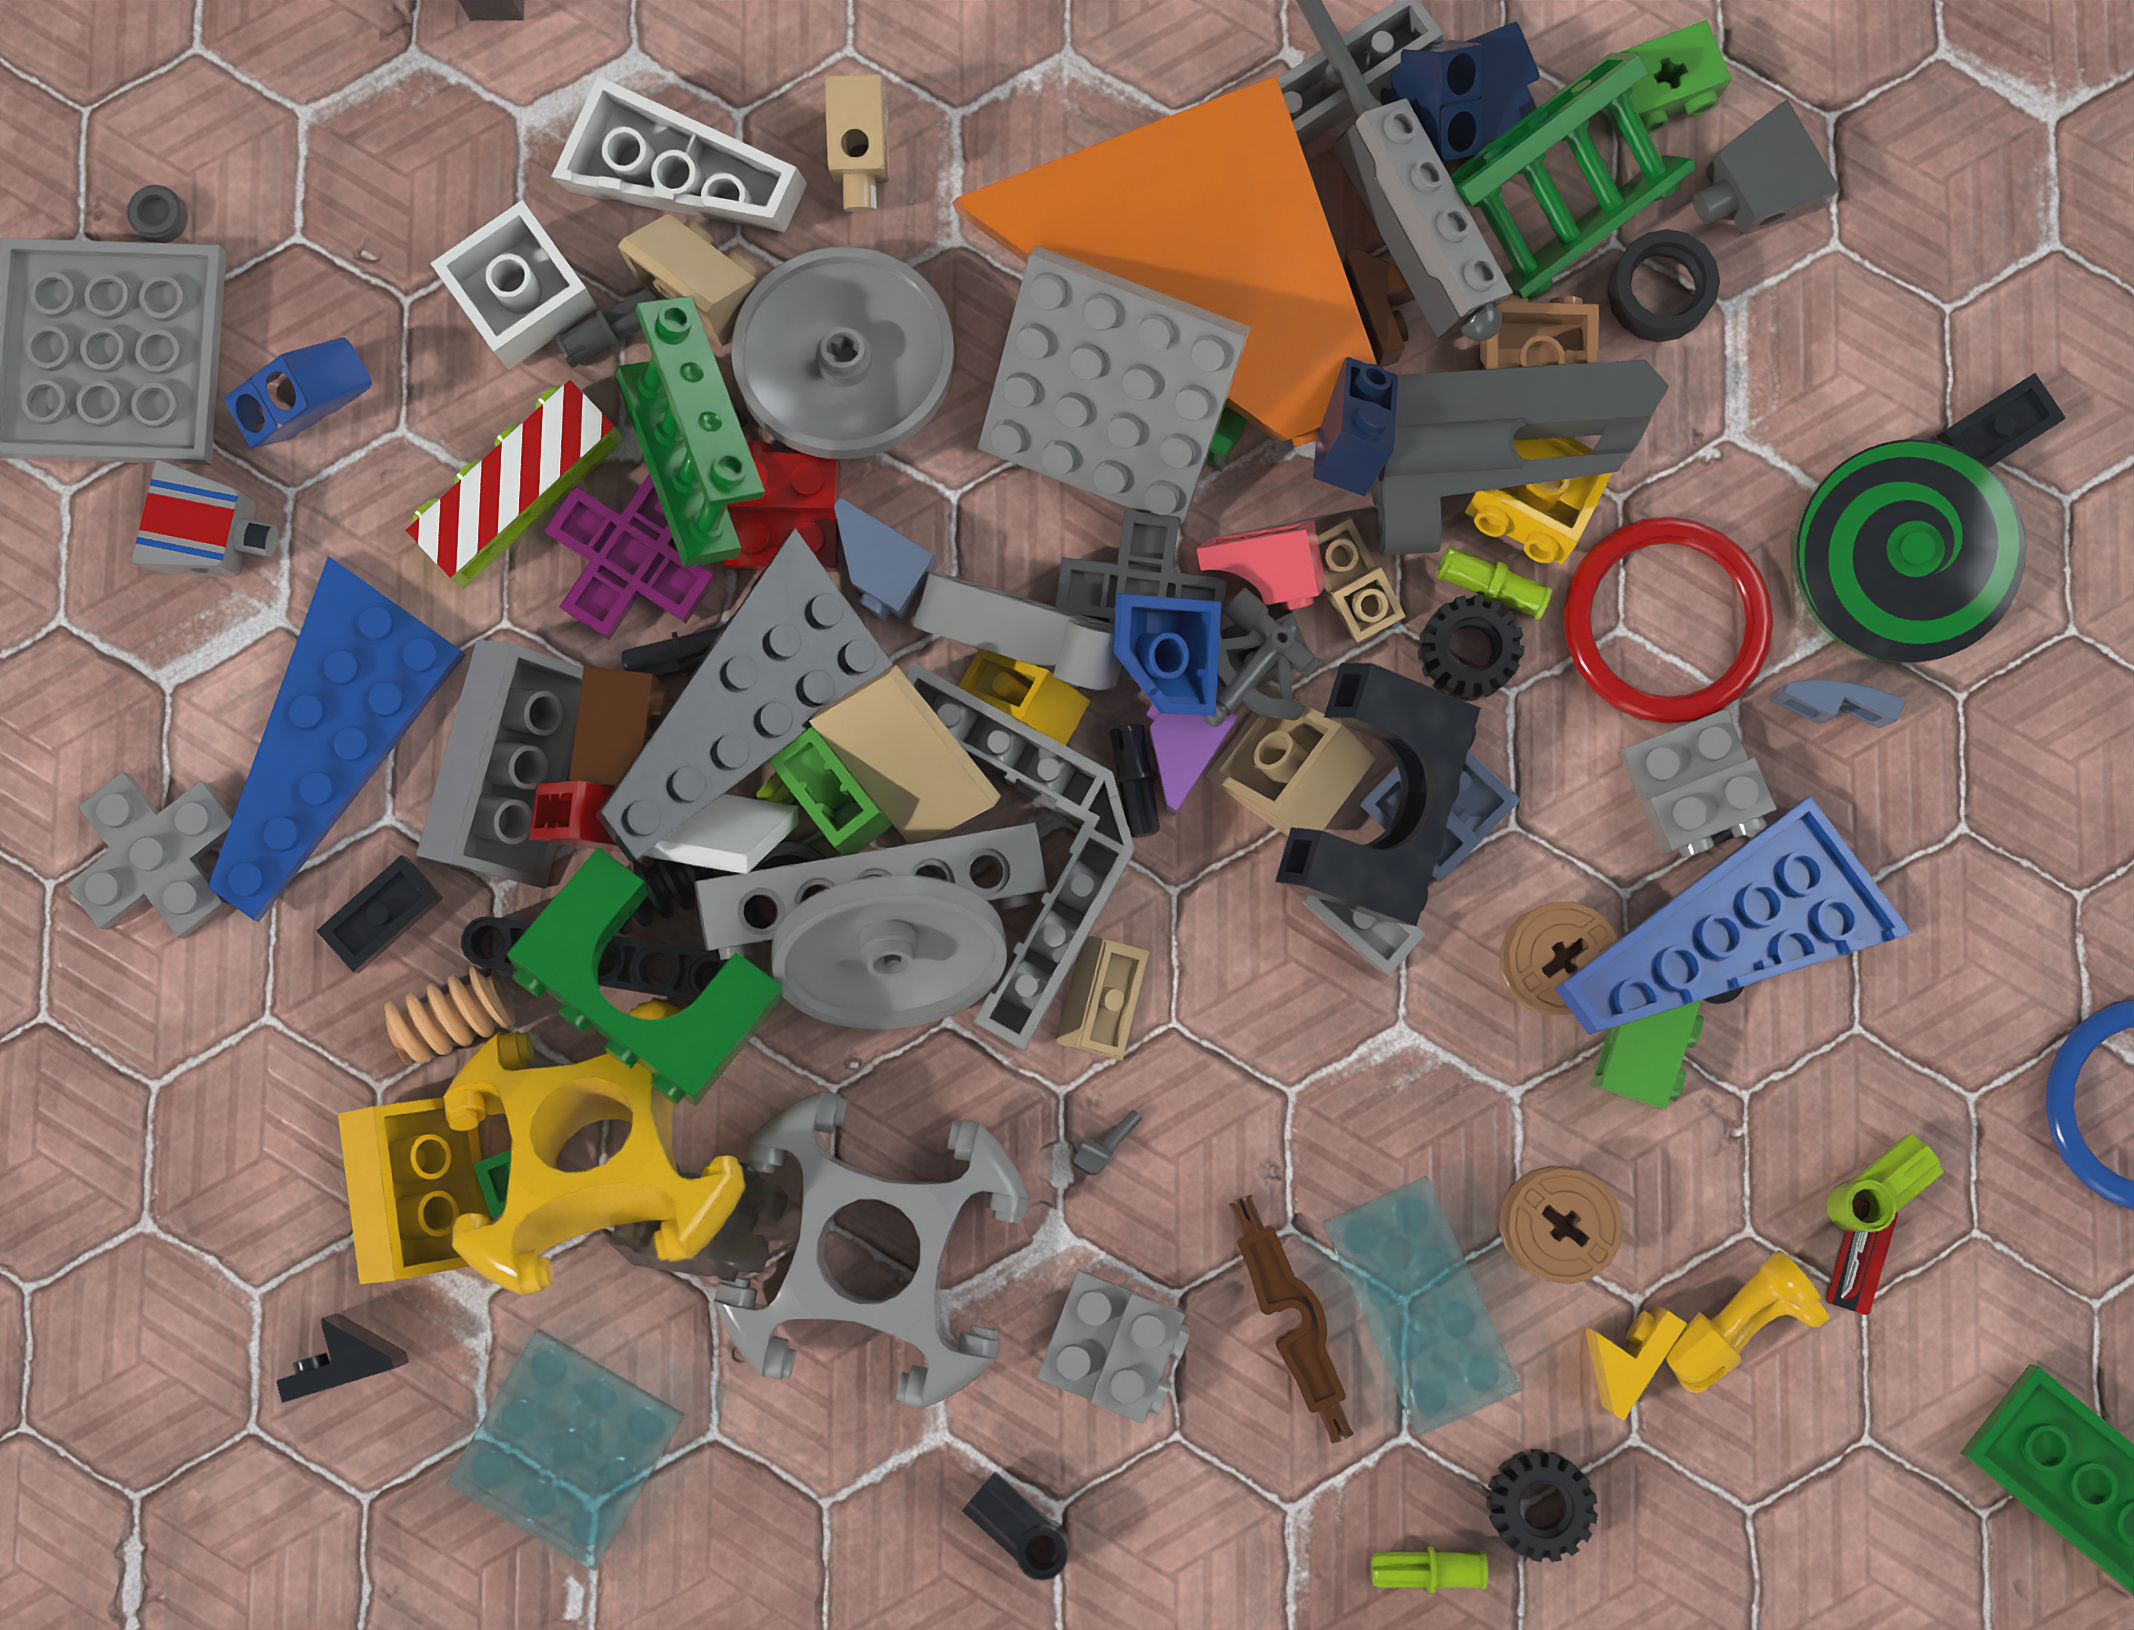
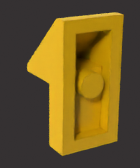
M1654 1305L1650 1313L1646 1311L1641 1312L1631 1324L1626 1334V1340L1630 1344L1625 1351L1596 1331L1586 1328V1336L1601 1405L1604 1409L1621 1420H1625L1687 1323L1668 1310Z

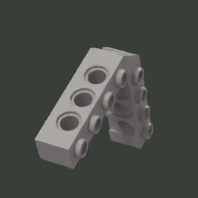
M912 663L906 674L907 679L983 773L1082 826L1068 851V857L1049 892H1045L1040 901L1041 906L1021 942L1016 944L1012 959L994 991L989 993L974 1020L975 1024L1026 1051L1134 855L1135 847L1125 819L1113 772L919 665Z

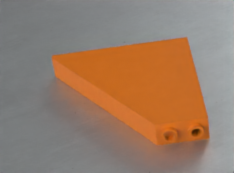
M1276 75L961 195L952 202L958 215L1025 263H1027L1029 254L1037 245L1251 327L1225 405L1273 440L1292 439L1294 447L1315 441L1341 366L1346 357L1366 364L1377 365Z

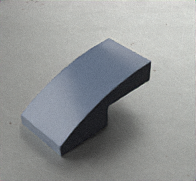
M1830 680L1789 682L1774 690L1769 700L1817 724H1822L1836 717L1838 711L1841 710L1879 729L1896 722L1906 700L1867 686Z

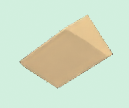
M1088 936L1076 959L1057 1035V1043L1059 1045L1123 1061L1150 951L1104 938Z

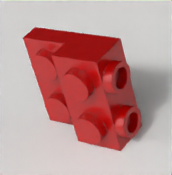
M746 441L765 492L762 498L734 502L727 505L730 519L741 546L737 558L725 560L727 570H765L787 533L796 528L827 572H837L839 527L834 505L840 497L841 464L839 459L816 457L795 449L794 453L772 452V445L769 443Z

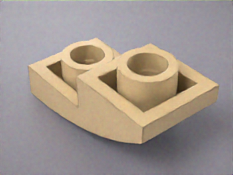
M1346 518L1317 534L1326 586L1323 591L1355 643L1406 617L1382 568L1375 566L1352 518Z

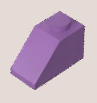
M1154 704L1151 705L1146 716L1154 720L1150 726L1149 738L1167 812L1174 816L1177 814L1235 724L1238 716L1234 713L1230 716L1226 715L1222 725L1211 727L1206 724L1203 716L1160 713Z

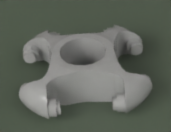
M821 1091L801 1099L780 1111L748 1140L745 1159H747L746 1168L774 1173L775 1165L784 1166L787 1151H790L799 1159L803 1172V1209L800 1239L791 1266L776 1299L766 1305L757 1304L755 1301L758 1290L750 1287L751 1279L723 1274L722 1281L718 1282L714 1303L731 1340L743 1357L762 1377L766 1376L780 1380L782 1377H791L796 1350L789 1348V1339L776 1337L778 1326L788 1320L830 1319L855 1321L887 1332L915 1345L925 1354L929 1366L926 1368L912 1365L910 1373H901L896 1400L904 1402L906 1406L920 1408L921 1410L939 1403L964 1389L997 1359L1000 1339H998L999 1330L980 1325H971L970 1332L960 1333L959 1343L956 1345L945 1337L940 1323L939 1292L942 1258L953 1226L965 1201L974 1193L987 1191L989 1195L986 1208L994 1210V1219L1021 1224L1022 1216L1026 1215L1029 1196L1021 1176L1009 1155L994 1136L978 1122L962 1119V1122L953 1121L948 1149L955 1150L954 1159L970 1162L967 1172L953 1180L914 1181L889 1179L857 1168L832 1156L822 1147L818 1135L819 1132L833 1134L835 1126L843 1127L849 1100L841 1098L840 1094ZM859 1199H880L898 1207L913 1222L920 1239V1264L913 1280L904 1289L887 1296H864L847 1289L833 1274L826 1257V1235L833 1218L847 1204Z

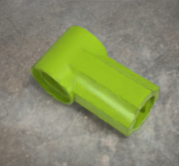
M1906 1134L1849 1182H1842L1832 1189L1826 1203L1827 1214L1833 1224L1847 1232L1880 1231L1889 1226L1898 1210L1944 1173L1940 1166V1160L1927 1144L1921 1142L1913 1134ZM1859 1191L1867 1197L1870 1204L1869 1215L1864 1221H1860L1852 1211L1853 1197Z

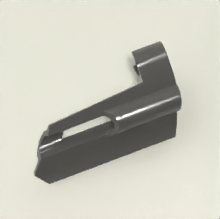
M1646 360L1399 375L1394 451L1371 486L1373 505L1375 509H1378L1377 528L1381 555L1439 552L1442 537L1440 497L1618 472L1640 442L1654 411L1663 399L1669 386ZM1602 435L1592 452L1585 456L1522 459L1514 446V440Z

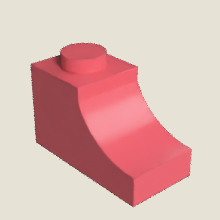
M1314 520L1209 538L1196 549L1201 571L1221 570L1239 575L1259 590L1265 605L1280 602L1282 610L1298 609L1313 604V597L1319 596L1326 586Z

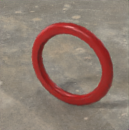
M1669 516L1638 520L1615 529L1594 544L1578 564L1566 593L1563 614L1566 644L1576 669L1591 689L1614 708L1641 720L1666 724L1699 720L1722 711L1740 698L1761 672L1770 651L1774 623L1770 594L1760 570L1744 549L1719 530L1695 520ZM1675 544L1688 546L1707 554L1727 571L1736 583L1743 600L1746 625L1743 643L1736 660L1724 675L1706 688L1690 694L1663 696L1646 693L1630 686L1613 673L1606 664L1593 638L1591 623L1593 598L1602 578L1616 562L1627 554L1649 545Z

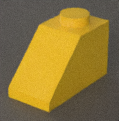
M979 648L958 686L962 690L1065 746L1078 727L1080 719L1091 701L1064 681L1055 678L1049 670Z

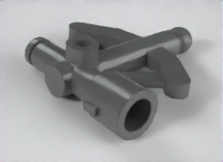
M1245 587L1223 612L1243 631H1247L1249 634L1245 637L1222 639L1221 635L1219 637L1217 680L1224 688L1216 696L1215 716H1203L1206 724L1211 727L1222 725L1226 715L1230 716L1240 704L1261 716L1292 721L1298 720L1302 716L1304 708L1301 703L1293 701L1289 663L1298 671L1303 672V675L1308 678L1322 662L1297 640L1300 633L1292 623L1284 620L1278 624L1267 614L1269 609L1266 608L1261 597L1257 598ZM1259 647L1238 672L1230 665L1226 651ZM1276 662L1281 699L1267 697L1254 689Z

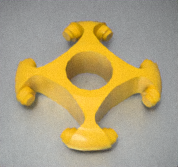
M653 997L652 1001L637 1004L636 1008L630 1009V1016L642 1019H660L675 1015L684 1009L673 1003ZM519 1031L506 1034L498 1032L483 1044L465 1063L444 1095L446 1120L449 1122L450 1128L457 1131L471 1130L484 1120L486 1115L503 1113L507 1115L512 1137L507 1204L502 1217L496 1223H493L478 1213L464 1214L455 1220L453 1227V1248L473 1269L493 1283L523 1296H530L532 1293L544 1291L545 1287L552 1286L553 1274L547 1256H540L545 1250L571 1238L610 1226L642 1221L664 1220L662 1221V1230L655 1232L656 1249L661 1261L669 1259L670 1262L687 1258L691 1260L709 1244L733 1213L745 1188L742 1166L738 1163V1159L733 1156H720L711 1160L709 1165L702 1170L701 1178L688 1180L680 1177L672 1151V1114L674 1103L664 1097L650 1084L655 1075L638 1062L632 1069H629L607 1053L577 1064L527 1069V1061L534 1058L532 1041L528 1032L520 1034ZM621 1119L632 1123L631 1133L623 1148L607 1163L586 1172H563L556 1169L557 1157L566 1141L582 1127L599 1120Z

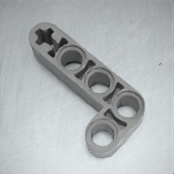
M928 571L926 574L913 623L914 627L1054 671L1053 676L1073 685L1095 690H1104L1117 686L1122 663L1113 652L1115 625L951 575Z

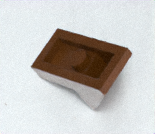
M1358 248L1347 251L1342 265L1377 366L1383 368L1397 363L1405 348L1404 343L1408 341V331L1399 310L1392 311L1391 308L1416 299L1399 267Z

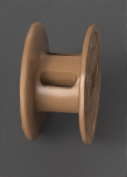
M1551 902L1521 915L1507 930L1499 951L1501 975L1510 994L1527 1009L1546 1016L1570 1015L1573 1013L1555 990V987L1613 944L1618 938L1612 925L1595 909L1576 902ZM1574 943L1578 951L1566 959L1565 965L1568 971L1566 972L1564 968L1545 975L1542 967L1555 958L1552 947L1554 946L1557 951L1567 948Z
M1554 1166L1530 1171L1510 1187L1501 1204L1499 1230L1505 1249L1518 1266L1549 1282L1574 1284L1594 1278L1611 1264L1621 1245L1623 1220L1618 1202L1602 1181L1584 1171ZM1545 1208L1564 1216L1569 1213L1570 1218L1565 1223L1578 1233L1575 1241L1558 1233L1550 1234V1231L1555 1226L1541 1215Z

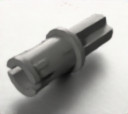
M644 289L606 311L599 307L596 309L597 315L562 335L555 336V341L561 353H566L568 364L574 368L580 362L613 344L617 348L623 346L622 339L642 329L636 313L637 303L658 301L659 299L651 289Z

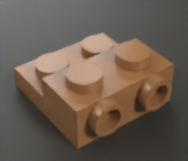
M1511 294L1496 307L1500 308L1502 312L1500 330L1491 339L1480 341V368H1483V370L1598 363L1599 304H1583L1581 298L1574 296L1556 297L1551 299L1549 303L1528 302L1527 297L1521 299L1519 295Z

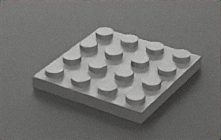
M1 238L0 458L155 463L156 460L169 464L212 465L227 252L220 245Z
M1036 245L1029 254L977 449L1138 512L1179 517L1178 527L1182 528L1188 517L1251 327Z

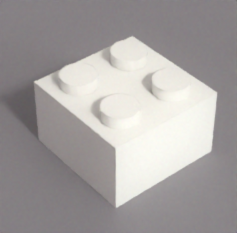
M523 200L430 263L493 352L508 370L598 308L586 287Z

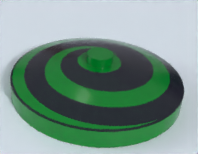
M1917 439L1895 440L1869 447L1854 454L1830 471L1815 487L1808 497L1796 525L1792 551L1793 570L1798 590L1806 608L1820 627L1835 641L1853 652L1874 660L1901 664L1921 663L1940 659L1968 648L1991 631L2002 619L2011 606L2022 580L2026 557L2025 532L2018 507L2012 495L1998 476L1980 460L1956 447L1940 442Z

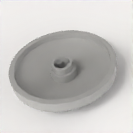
M841 246L813 250L794 257L772 270L755 286L745 300L735 322L731 346L732 365L737 386L746 407L755 420L770 435L788 447L805 454L828 459L846 460L873 456L888 451L913 437L933 418L942 405L949 390L954 371L955 351L950 318L942 300L931 284L920 273L899 259L882 252L859 247Z
M920 876L871 877L843 883L824 890L794 908L779 925L772 942V972L774 980L783 988L782 996L791 1005L811 1017L834 1025L858 1029L906 1028L931 1023L956 1014L979 1001L996 985L1002 976L1007 959L1003 924L997 912L988 902L974 892L959 885Z

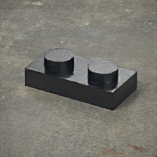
M2034 373L1938 434L1937 438L1941 443L1969 453L1990 468L2065 420L2066 417L2037 374Z
M400 855L316 931L352 972L360 973L440 902L443 896L408 857Z

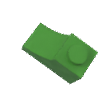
M813 726L768 761L834 848L844 856L857 854L893 825Z

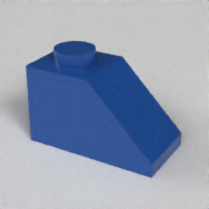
M1116 594L1113 652L1157 710L1164 714L1215 716L1221 602Z

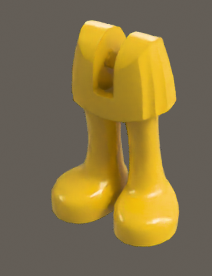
M1778 1250L1762 1263L1758 1272L1740 1289L1717 1316L1709 1320L1699 1312L1685 1326L1666 1355L1667 1362L1682 1387L1688 1392L1699 1394L1709 1389L1741 1364L1742 1361L1739 1353L1749 1340L1770 1321L1783 1315H1790L1806 1326L1818 1328L1829 1321L1830 1316L1820 1304L1821 1296L1810 1280L1784 1252Z

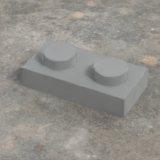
M1310 894L1302 902L1304 906L1385 977L1390 976L1425 936V933L1417 926L1382 921Z

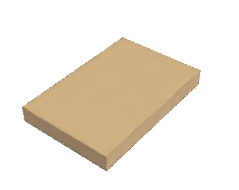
M896 664L818 710L809 720L811 725L909 845L927 842L994 807L1001 796Z

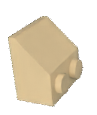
M669 213L626 236L617 247L636 281L646 289H651L661 300L692 296L705 333L720 345H723L734 331L735 322L745 300L758 284L754 277L757 274L756 269L739 254L731 251L726 257L711 245L714 241L713 237L693 220L688 219L685 224H682Z
M1272 688L1266 694L1267 697L1281 699L1280 692ZM1303 703L1301 704L1304 712L1295 721L1261 716L1253 712L1206 775L1211 782L1273 828L1289 836L1291 827L1324 830L1376 759L1346 726L1324 718L1325 714Z

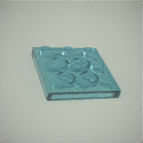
M537 1329L527 1342L446 1484L595 1571L601 1564L686 1414L543 1330Z

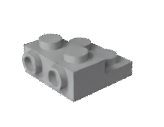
M1727 709L1640 742L1619 752L1662 854L1679 849L1682 858L1694 855L1715 846L1711 835L1730 828L1734 838L1767 826L1763 815L1777 810L1755 757L1748 760Z
M1078 1269L1036 1379L1089 1399L1090 1403L1144 1424L1148 1412L1159 1415L1162 1410L1171 1382L1161 1379L1169 1357L1180 1360L1191 1328L1182 1325L1185 1316L1183 1310Z

